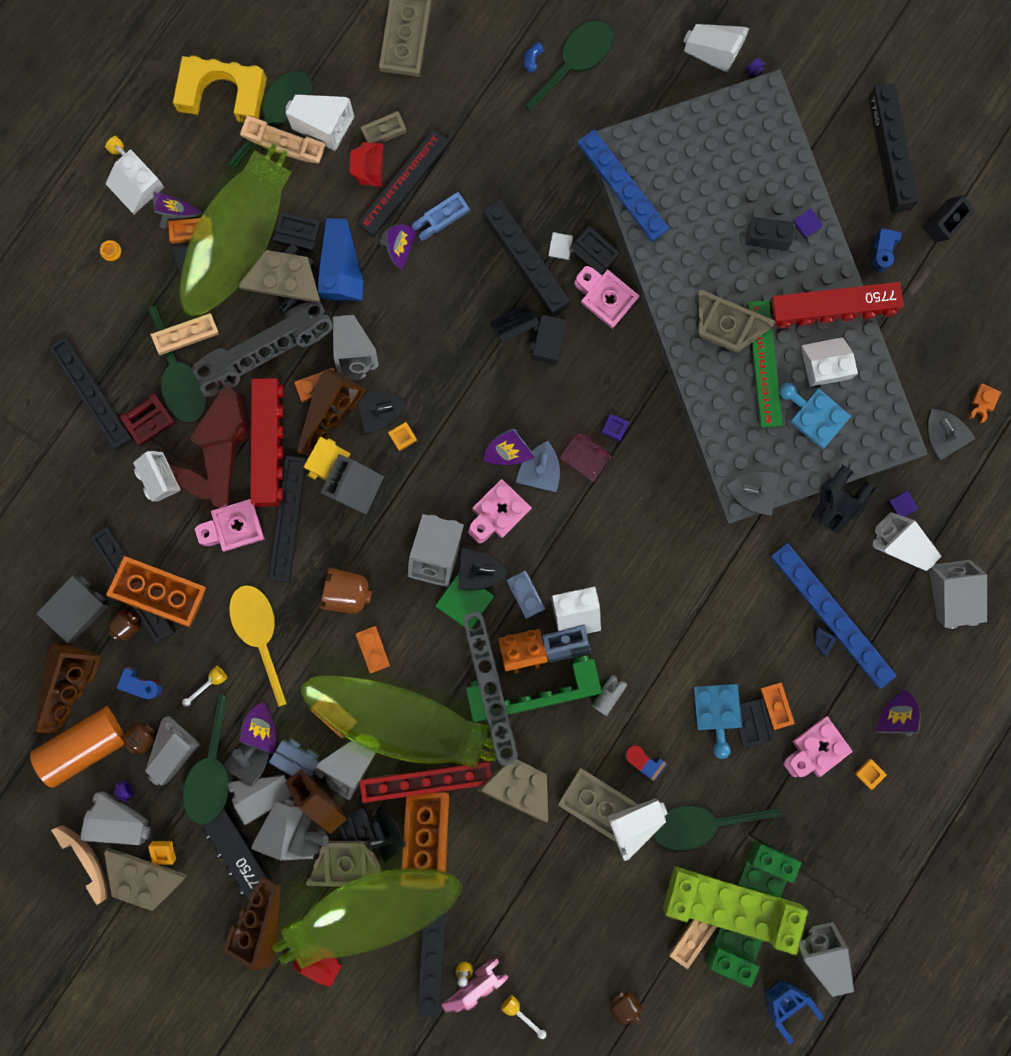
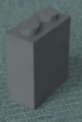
M339 454L321 493L352 509L367 514L384 476Z
M71 576L37 613L67 643H75L109 606L105 602L106 597L97 590L94 592L89 587L91 583L82 576L80 578Z

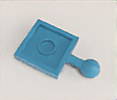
M782 384L779 389L780 396L786 400L791 399L801 408L790 422L817 446L824 449L851 415L819 388L806 401L796 393L797 390L794 384Z
M738 684L694 687L698 730L716 729L717 743L713 748V752L717 758L725 759L730 755L731 749L725 742L724 729L742 727Z

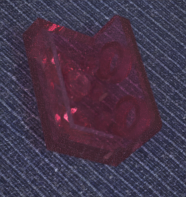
M577 433L560 458L594 482L612 457L606 449L593 444L588 436Z

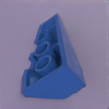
M326 218L319 270L318 294L324 300L363 301L364 280L347 219Z

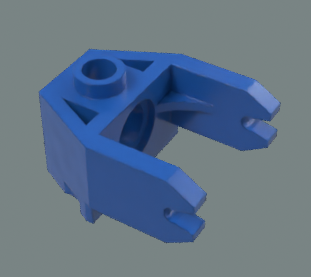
M784 979L765 992L768 1015L789 1045L794 1041L785 1030L782 1022L807 1004L820 1021L824 1019V1016L804 989Z

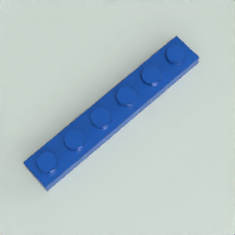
M595 129L581 138L577 145L651 243L669 231L668 225Z

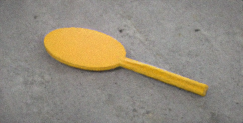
M242 586L234 592L230 601L231 622L237 635L245 643L259 648L278 707L287 703L266 645L271 640L275 629L273 609L266 596L260 590L252 586Z

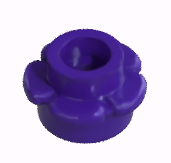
M760 58L753 61L746 68L749 72L748 76H759L765 70L763 66L766 63L762 62Z
M127 781L117 782L116 788H114V795L118 800L127 802L133 796V789Z

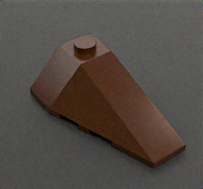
M325 369L315 386L297 451L301 454L310 455L319 437L327 440L331 429L336 425L340 426L343 422L341 418L348 410L352 412L356 408L367 389L338 372Z
M51 643L44 667L35 732L57 733L71 713V707L77 698L80 699L83 695L82 691L87 683L92 682L101 659L100 655L73 645Z
M261 877L249 897L250 902L245 909L241 910L236 925H232L228 933L223 952L253 971L272 967L278 946L279 884L266 877Z

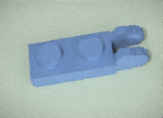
M459 192L426 212L423 217L413 223L412 228L418 230L428 222L431 227L419 235L421 241L425 240L468 213L470 208Z

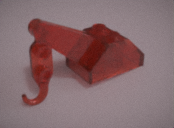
M227 386L223 387L190 438L191 441L203 447L208 481L189 469L177 468L169 464L177 483L182 488L202 500L211 499L213 505L218 508H225L229 503L236 446L246 441L250 429L244 399Z

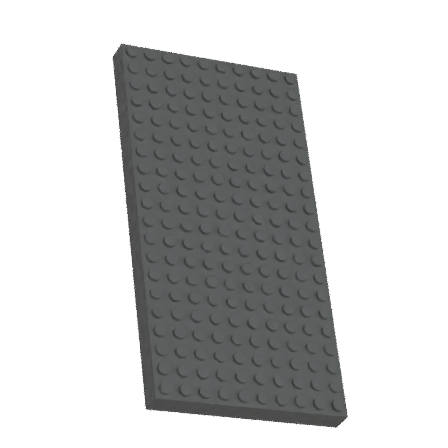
M781 70L596 131L669 227V231L651 243L593 166L724 526L759 514L742 506L731 495L726 486L744 474L757 471L779 474L773 509L821 493L825 482L833 479L842 464L854 472L845 483L848 484L928 455L876 317L871 319H863V316L855 317L854 320L845 322L842 319H835L834 322L821 324V321H817L808 326H800L799 323L782 329L779 326L772 327L779 389L784 383H792L796 387V393L807 401L819 388L851 415L824 449L817 446L790 422L801 409L791 399L786 400L780 396L783 426L760 428L751 344L739 353H736L699 337L700 289L747 309L748 302L770 301L773 296L863 286ZM812 209L823 224L822 228L806 239L802 237L794 226L793 243L787 251L745 245L747 227L752 217L793 222L800 215ZM843 337L854 354L858 374L849 380L810 387L801 345Z

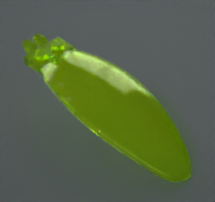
M272 144L266 156L254 150L245 169L218 193L197 224L185 256L180 284L181 305L188 315H202L222 303L239 287L242 280L265 252L277 220L281 191L291 175V171L282 167L288 155L287 151L284 150L281 153L277 163L270 160L276 151L277 145Z
M316 676L301 686L304 700L320 718L346 738L378 754L409 762H455L477 768L480 757L492 762L497 760L495 753L482 750L484 745L495 749L493 739L487 738L489 730L487 725L466 721L449 708L413 691L382 682L342 676Z
M414 868L382 871L358 878L330 893L314 906L303 919L283 927L281 933L285 939L276 943L272 948L276 953L290 947L291 951L279 958L281 964L296 959L301 969L324 958L350 956L390 945L424 928L451 908L461 892V883L455 876L444 871Z

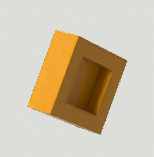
M407 422L388 432L399 451L417 441Z
M868 759L854 773L870 790H873L887 775L872 759Z
M152 841L148 846L152 863L157 865H173L176 861L172 841Z

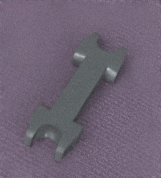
M311 301L299 304L286 312L285 320L228 351L223 348L216 349L196 362L192 367V371L197 379L201 380L198 386L204 396H214L236 386L240 381V376L296 345L301 347L310 346L328 334L334 326L328 315H324L325 310L322 304ZM311 307H319L315 313H308ZM322 322H327L325 328H316L318 324ZM203 366L209 367V370L204 373L198 372L199 368ZM212 382L216 383L213 389H205L206 385Z
M479 612L466 614L464 626L498 761L503 766L514 764L517 760V751L484 619ZM472 618H476L481 622L480 627L476 630L470 629L468 626V622ZM479 641L483 643V648L481 649L476 647V643ZM483 660L491 663V670L488 673H482L479 670V663ZM487 682H494L497 686L496 692L492 695L484 691V685ZM494 703L500 704L502 707V713L499 716H493L489 712L490 706ZM499 728H503L505 730L504 735H499L497 733ZM508 747L512 749L513 754L510 758L504 759L501 757L500 752L503 748Z

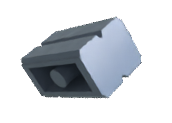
M526 571L507 580L525 619L545 610Z
M585 625L575 629L571 628L543 635L546 654L550 663L591 654Z
M290 738L289 740L284 739L281 741L269 763L290 776H293L303 768L313 777L316 766L321 760L318 759L319 754L310 749L306 752L300 748L301 744Z

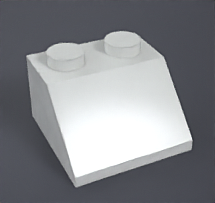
M131 149L115 162L106 182V185L133 214L153 198V192L159 193L164 188L160 180Z
M843 337L801 345L810 387L849 380L858 374L854 354Z
M148 451L133 462L135 475L139 480H142L145 487L143 491L152 502L160 501L181 491L163 452Z

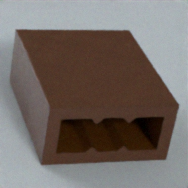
M303 768L285 782L299 809L329 834L347 820L332 793Z

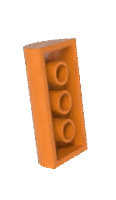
M124 556L106 595L190 627L199 610L206 587Z
M105 706L31 751L30 760L39 778L47 786L54 788L124 746L123 743L125 741L123 737L125 734L109 706Z
M440 792L406 796L404 828L406 846L403 848L401 884L415 887H440L445 885L449 815L448 793Z

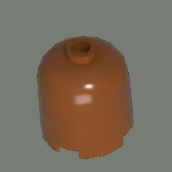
M329 567L328 574L331 575L327 576L322 596L323 602L320 609L356 614L363 610L365 603L370 604L372 591L368 590L369 584L364 576Z

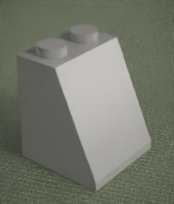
M423 514L409 556L408 577L449 587L464 524H460L455 520L440 519L435 515Z
M971 560L935 564L929 568L936 617L945 628L955 629L962 625L976 626L979 623L987 622V574Z

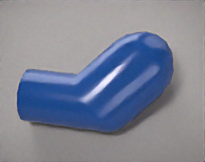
M539 42L524 54L523 66L530 73L537 69L536 57L544 51L543 46Z

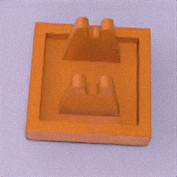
M540 629L498 638L505 671L514 670L515 673H519L518 668L535 665L537 669L540 668L539 664L548 662Z

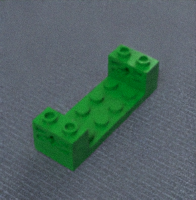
M588 656L574 658L575 663H571L576 689H573V686L559 688V693L552 694L551 690L540 692L537 698L531 699V696L527 695L518 697V702L514 703L505 700L507 715L601 694L602 691L594 659H589ZM478 680L472 681L470 686L466 687L473 722L486 720L488 718ZM487 682L484 685V691L485 693L491 695L489 685ZM492 704L489 712L493 716H499L502 713V707L500 704H497V707H493Z
M754 840L736 885L780 898L786 882L794 883L801 862L790 855ZM719 927L705 963L710 970L751 988L760 968L755 959L763 940Z

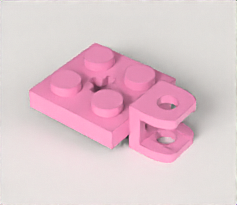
M585 266L574 282L576 288L585 295L581 303L612 329L639 298L636 292L609 270L602 276L593 268ZM613 295L615 303L607 304L605 296L610 297Z
M501 479L472 508L478 517L471 523L468 534L479 544L485 542L494 531L503 538L532 508ZM505 504L507 512L498 513L497 505ZM477 529H482L483 532L480 533L477 531Z
M251 499L212 510L213 520L202 523L195 528L200 544L203 546H213L220 543L223 552L265 540L256 509L251 504ZM235 520H239L240 523L243 522L240 531L232 528V525H235ZM209 532V536L205 538V533Z
M824 716L792 741L798 750L789 755L783 764L792 777H804L812 771L817 777H821L853 751L828 716ZM820 741L827 744L826 751H819Z
M497 958L487 961L475 971L477 978L470 980L466 986L459 989L441 1004L445 1012L454 1010L459 1012L464 1008L466 1010L471 1009L478 1003L476 1000L480 996L488 995L493 989H497L508 979L507 974L497 977L493 974L492 969L499 963Z

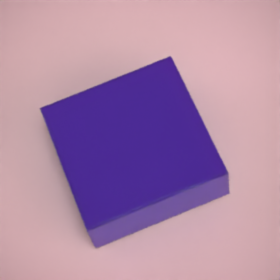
M809 209L793 221L804 239L823 226L812 209Z
M610 413L601 433L620 442L629 422Z
M908 491L888 501L893 512L903 517L918 509Z

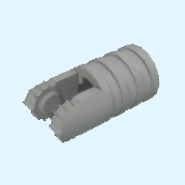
M614 675L610 676L601 690L602 693L598 694L591 705L605 716L609 714L627 687L626 682H617V677Z

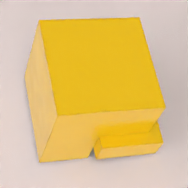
M319 437L303 468L309 470L308 477L315 480L318 476L326 481L338 455L340 454L348 458L351 453L336 446L335 441Z

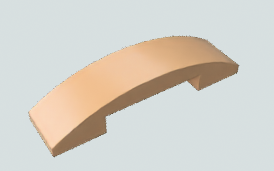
M248 115L240 133L242 137L264 148L311 163H320L326 143L309 137L304 139L268 126L267 122Z
M63 825L51 830L62 849L72 846L93 881L85 887L96 905L106 900L107 883L105 874L92 848L86 841L80 840L81 836Z

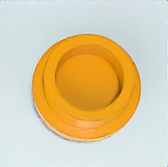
M105 241L100 247V254L107 261H115L121 255V247L115 241Z

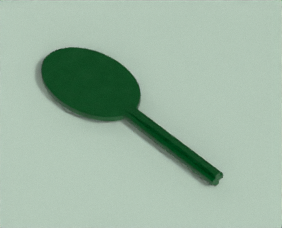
M603 21L585 23L569 36L563 48L564 65L524 105L526 110L531 111L570 70L584 71L594 67L604 59L613 41V31L607 23Z
M300 71L286 73L269 87L262 104L265 116L263 121L267 122L268 126L271 123L281 124L289 121L285 109L288 102L292 101L295 95L312 94V83L307 74ZM247 139L228 162V165L231 168H235L255 143Z
M151 306L148 309L157 332L164 330L165 328L157 307ZM173 351L165 353L169 366L164 371L161 382L164 401L171 413L178 419L189 423L195 422L202 417L206 408V396H204L198 386L201 380L197 379L191 367L183 363H177Z
M218 695L208 757L199 761L192 768L184 785V808L189 818L197 824H207L213 821L223 810L228 796V775L224 766L216 760L227 696Z
M680 806L667 811L668 815L664 816L666 822L653 835L657 842L666 848L690 850L707 843L716 833L717 827L780 817L779 808L715 818L711 812L704 808Z

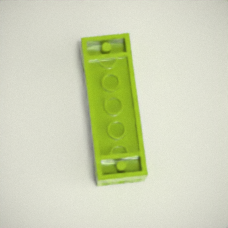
M674 866L663 905V911L668 917L688 922L689 918L770 942L775 949L795 955L797 954L808 910L800 903Z

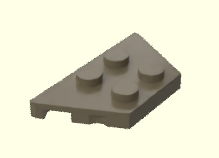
M266 250L239 285L241 290L320 303L309 259L304 256Z
M699 290V337L739 353L775 325V321L704 290Z
M516 760L514 764L502 765L500 769L491 775L492 778L485 785H481L478 788V791L542 822H548L547 774L519 760Z
M329 841L326 847H321L320 855L313 866V872L306 882L307 886L387 887L389 885L372 849H368L367 841Z
M107 848L104 853L112 897L151 911L187 875L111 848Z

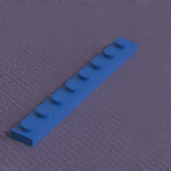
M788 543L770 556L878 689H882L897 676Z

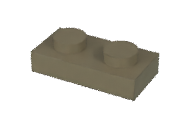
M398 111L361 126L363 135L368 143L381 144L407 133Z

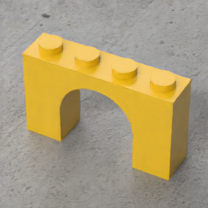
M182 56L173 104L178 112L198 115L202 93L206 86L215 80L225 79L238 86L234 108L237 120L245 122L247 115L259 119L267 80L263 69L254 65L246 67L235 62L228 64L221 63L216 59L203 60L197 56Z

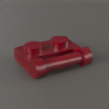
M155 392L149 395L150 398L129 412L119 415L139 446L144 445L175 424V421ZM153 405L156 406V409L145 415L143 418H141L134 424L132 423V419H134L135 417H137Z

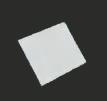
M553 232L549 256L569 260V248L572 245L573 236Z

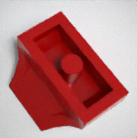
M363 142L360 147L351 150L349 173L356 177L361 185L382 187L384 144Z
M314 943L311 946H302L292 967L313 981L331 987L342 965L337 962L335 953Z

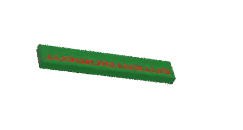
M769 300L747 303L748 310L771 319ZM771 328L751 343L760 428L783 426L773 329Z

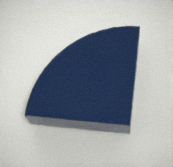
M816 628L814 633L816 648L823 656L827 657L837 638L820 628Z

